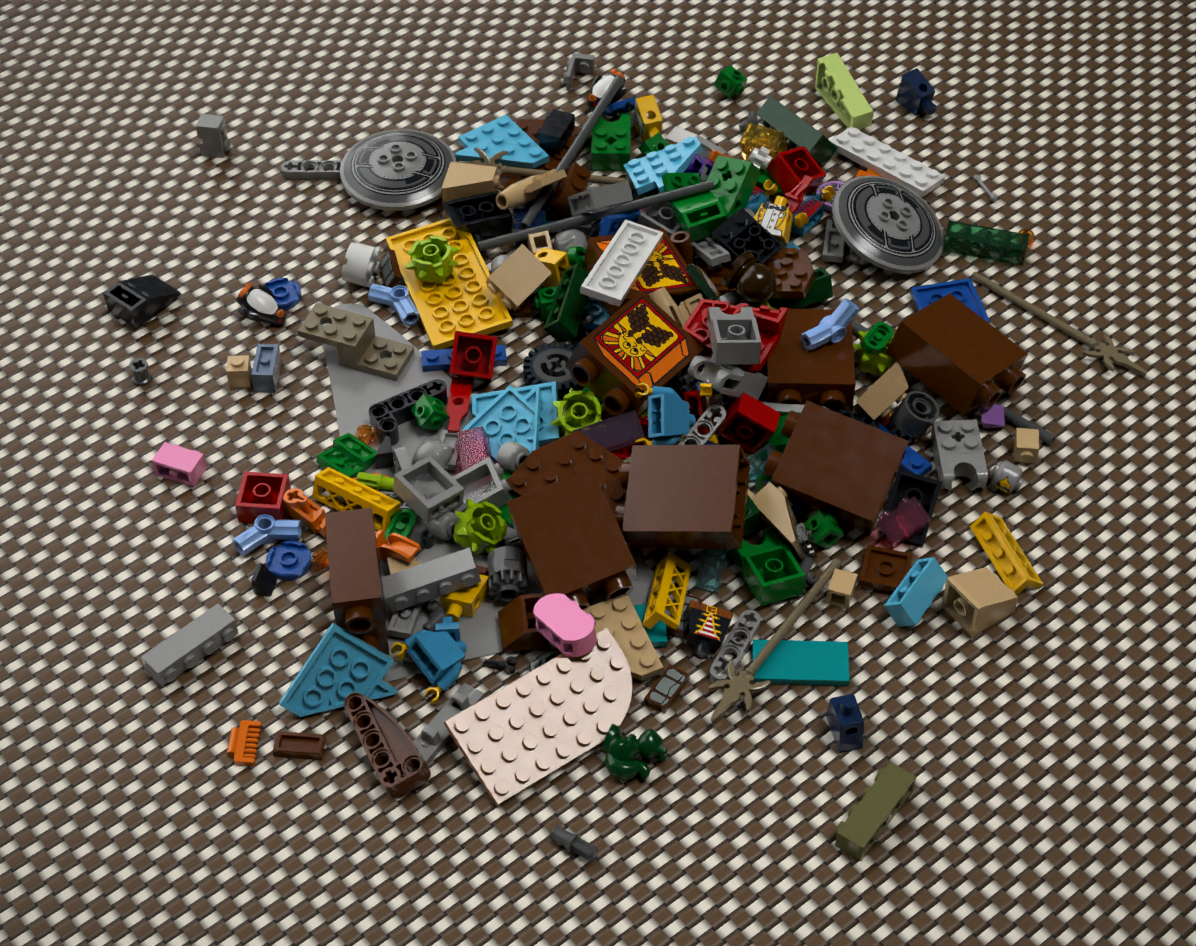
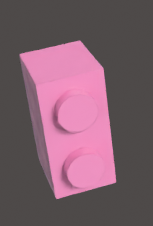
M166 442L163 443L151 460L155 475L193 487L207 469L203 453Z

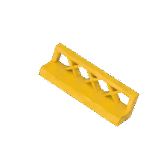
M330 467L315 475L312 498L338 511L356 510V504L362 506L363 509L372 508L375 529L383 530L384 534L390 524L391 516L400 510L401 502ZM321 487L326 489L329 497L320 493ZM338 495L345 499L347 506L341 504L337 497ZM375 513L383 517L382 523L377 521L374 516Z
M984 512L970 525L971 530L1005 585L1012 589L1016 596L1027 586L1039 589L1044 585L1001 517Z
M670 551L657 563L643 620V625L648 629H651L659 620L673 629H676L680 624L692 565ZM676 566L683 569V573H679ZM675 579L680 588H676L672 580ZM672 594L677 603H673L668 595ZM665 610H669L673 618L665 614Z

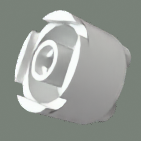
M351 242L345 255L347 261L346 265H343L342 280L370 288L374 282L373 274H378L380 269V262L377 260L379 259L381 249L358 242Z

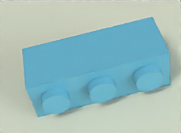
M935 557L917 559L885 603V609L898 627L918 624L924 612L932 605L936 595L943 590L948 576Z

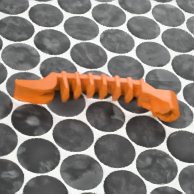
M292 488L286 491L283 499L289 516L301 520L314 534L319 533L323 538H327L325 510L304 495L301 489ZM383 530L376 532L379 558L384 561L387 557H393L411 563L415 554L421 550V546L405 536L391 533L387 541Z

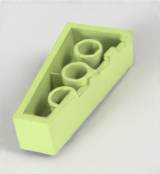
M834 53L818 58L815 89L847 128L852 126L860 130L870 127L872 117L874 116L873 110L839 54Z

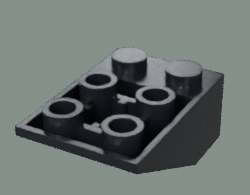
M743 208L739 209L712 231V240L730 253L732 261H735L743 252L748 253L749 251L756 257L755 263L764 264L784 248L773 235Z
M152 274L118 281L103 292L109 312L137 328L180 296L181 292Z

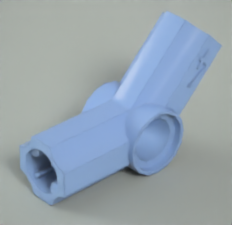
M372 283L368 294L370 301L392 306V309L397 312L403 324L408 326L416 324L420 319V314L409 297V291L405 286L398 285L390 288Z
M844 298L832 315L824 317L818 326L801 334L804 347L807 350H813L829 341L832 343L840 342L847 333L845 328L860 311L859 307L849 299Z
M260 515L255 519L252 527L232 539L233 545L243 556L261 544H271L276 539L299 540L301 539V520H275L271 515Z

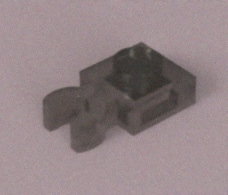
M803 522L794 525L799 543L805 555L811 559L818 558L814 550L813 543L815 538L812 530H807Z

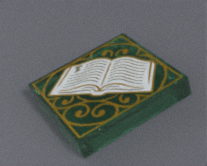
M693 263L686 267L687 272L709 300H717L722 296L702 268Z

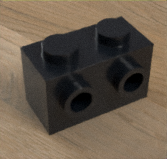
M553 109L550 115L546 116L543 126L537 131L536 137L539 139V146L543 149L560 153L575 130V114Z

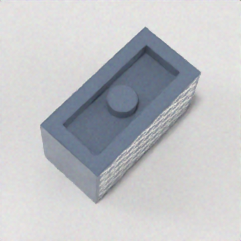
M279 344L257 345L251 373L255 392L276 393L282 364Z

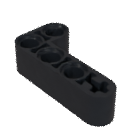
M440 379L431 380L373 404L369 408L370 425L380 442H383L385 436H389L391 446L398 443V425L415 419L411 409L423 394L437 398L446 405L448 402L446 383Z

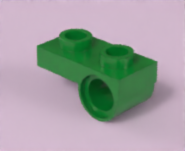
M665 173L661 176L666 192L701 183L699 173Z

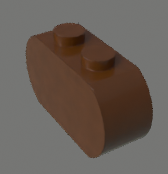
M575 162L566 170L567 177L559 181L549 205L565 217L571 214L568 196L585 191L591 176L589 171Z

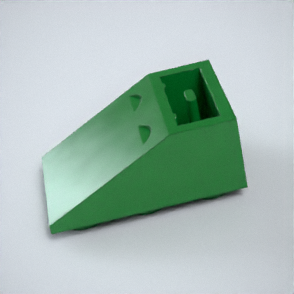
M711 191L669 202L682 230L690 233L691 242L712 236V231L727 220V214L720 201Z

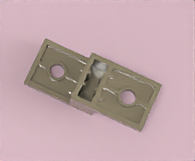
M320 303L314 305L298 329L299 337L337 347L339 365L396 381L414 353V346L375 336L373 318Z

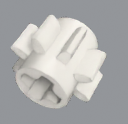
M764 146L761 149L754 148L748 161L752 162L758 171L761 168L766 170L772 160V157L769 156L770 150Z

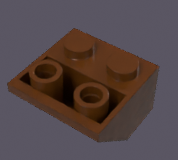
M544 593L520 595L498 611L502 652L550 647L549 641L537 631L536 618L534 617V606L538 600L544 597Z

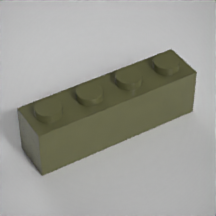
M892 762L885 769L881 768L878 771L874 780L875 783L872 787L869 785L866 787L861 796L862 800L860 803L853 804L848 813L849 817L845 822L841 821L834 832L836 835L835 846L860 861L863 860L914 791L916 776Z

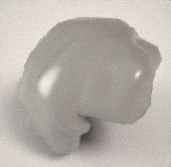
M577 229L561 231L554 237V250L567 253L569 248L573 246H581L586 250L588 238L582 231Z
M440 440L425 441L416 449L412 465L419 460L431 456L442 468L447 470L448 466L446 464L453 457L450 445L442 443ZM429 475L424 476L426 479H432Z

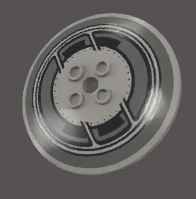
M409 129L388 130L370 135L353 145L342 159L340 177L346 192L361 204L380 210H409L427 205L442 196V185L449 168L448 163L457 161L451 148L434 135Z
M859 176L845 182L835 194L832 203V215L836 228L848 246L869 263L891 272L911 274L928 269L940 257L944 246L941 224L931 207L908 187L879 176Z

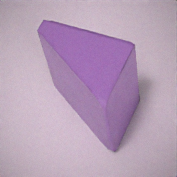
M994 404L988 410H984L981 407L983 429L1005 427L1003 405Z

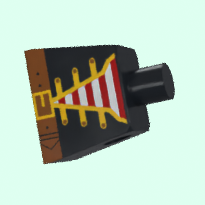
M693 600L689 602L683 614L684 643L695 648L694 656L696 658L707 659L709 652L716 653L724 641L733 613Z

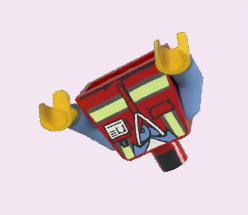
M701 380L696 384L697 390L683 392L684 401L689 403V414L695 416V423L709 406L718 404L724 408L729 403L727 396L713 389L711 383ZM718 413L712 414L710 419L711 423L713 422L715 417H719ZM701 426L697 428L699 434L707 435L709 433L706 427ZM713 435L709 441L718 444L717 435Z

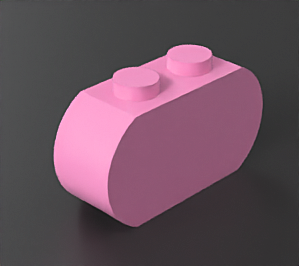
M556 593L542 597L535 604L534 617L536 618L537 631L565 656H583L595 647L597 642L595 619L591 614H586L576 601H571L565 594Z

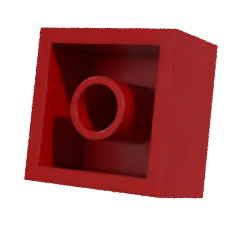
M804 146L777 153L766 168L784 194L792 191L805 175L814 179L805 193L815 191L826 177L825 172Z
M455 331L449 376L491 382L498 337Z
M743 392L726 410L725 420L716 433L754 454L775 433L781 413Z
M244 471L235 504L239 523L254 524L255 519L263 514L271 515L275 520H285L287 508L283 495L291 489L289 475Z

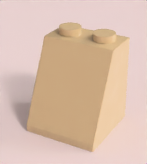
M450 162L442 185L443 202L493 191L501 193V190H498L501 178L500 175H497V167ZM444 210V217L449 218Z
M522 244L487 278L486 284L490 292L495 295L498 294L502 298V303L508 309L512 308L516 311L537 292V289H541L547 283L552 272Z
M984 567L948 577L941 607L973 638L1015 612L1018 597L1012 589L1008 588L1000 580L998 575Z

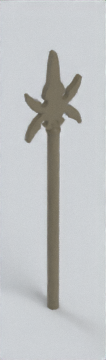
M474 148L479 156L485 159L483 163L480 160L459 162L497 167V175L500 176L502 174L534 176L548 172L547 170L502 166L500 162L496 164L495 161L508 154V151H501L489 159L484 151ZM591 175L588 181L589 183L609 185L628 181L633 185L631 180L627 178ZM500 184L498 188L504 189V186Z
M972 273L971 279L1094 349V351L1083 350V355L1092 358H1103L1104 364L1112 372L1114 371L1113 361L1114 364L1124 366L1140 375L1146 376L1147 371L1129 360L1126 356L1134 355L1135 351L1123 347L1114 348L1113 341L1106 334L1103 336L1105 344L1098 342V340L1092 339L979 273Z
M835 558L749 667L745 668V671H739V676H735L736 670L731 659L727 668L729 680H719L708 687L709 691L723 689L726 686L729 687L728 689L725 688L722 700L712 714L711 722H715L731 705L740 701V695L745 696L743 701L746 705V712H749L752 706L750 692L761 691L771 685L770 680L756 682L754 685L750 683H754L755 673L830 580L835 568L838 569L841 566L842 562L839 559Z

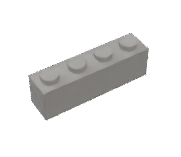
M470 547L381 578L385 596L392 612L403 610L481 582Z
M216 604L142 655L141 658L145 671L161 687L174 681L177 676L187 669L194 667L197 662L212 654L221 645L231 641L239 634L235 619L222 606Z

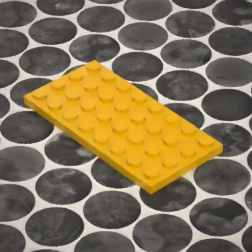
M447 218L386 238L389 249L395 251L401 277L409 291L413 304L420 314V320L433 350L453 346L455 331L487 335L513 326L512 318L506 306L502 303V298L498 294H493L487 288L486 280L490 273L471 233L455 230L450 219ZM431 235L443 237L447 240L450 247H458L459 252L453 256V260L458 265L454 266L453 272L446 278L445 282L440 284L417 279L414 270H409L405 267L412 260L407 251L411 250L412 245L417 240H420V242L421 240H427Z

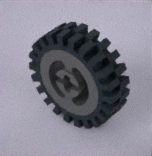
M551 342V347L544 343L542 344V349L537 346L534 348V352L531 350L528 356L525 357V363L523 364L525 386L555 381L558 389V398H561V401L569 393L570 388H573L575 391L583 390L585 387L577 384L573 380L570 371L565 367L574 352V345L569 344L566 348L565 342H560V346H556V342Z

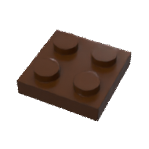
M867 545L858 586L893 593L909 572L913 554Z

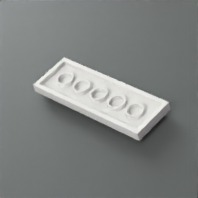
M852 126L830 140L838 148L836 152L867 169L869 168L877 172L884 178L908 187L921 198L944 183L945 176L937 170L923 165L920 161L908 157L906 154L891 148L889 145Z
M625 219L581 285L580 293L620 307L660 244L664 232Z

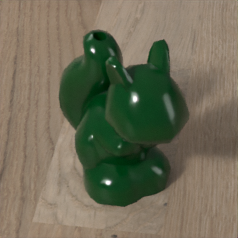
M612 724L602 745L601 752L606 754L605 766L611 776L620 780H630L640 774L642 779H646L650 774V768L646 763L633 760L637 754L645 758H656L663 762L666 758L667 748L663 745L662 737L654 729L644 731L636 739L634 734H630L628 737L622 736L619 726Z

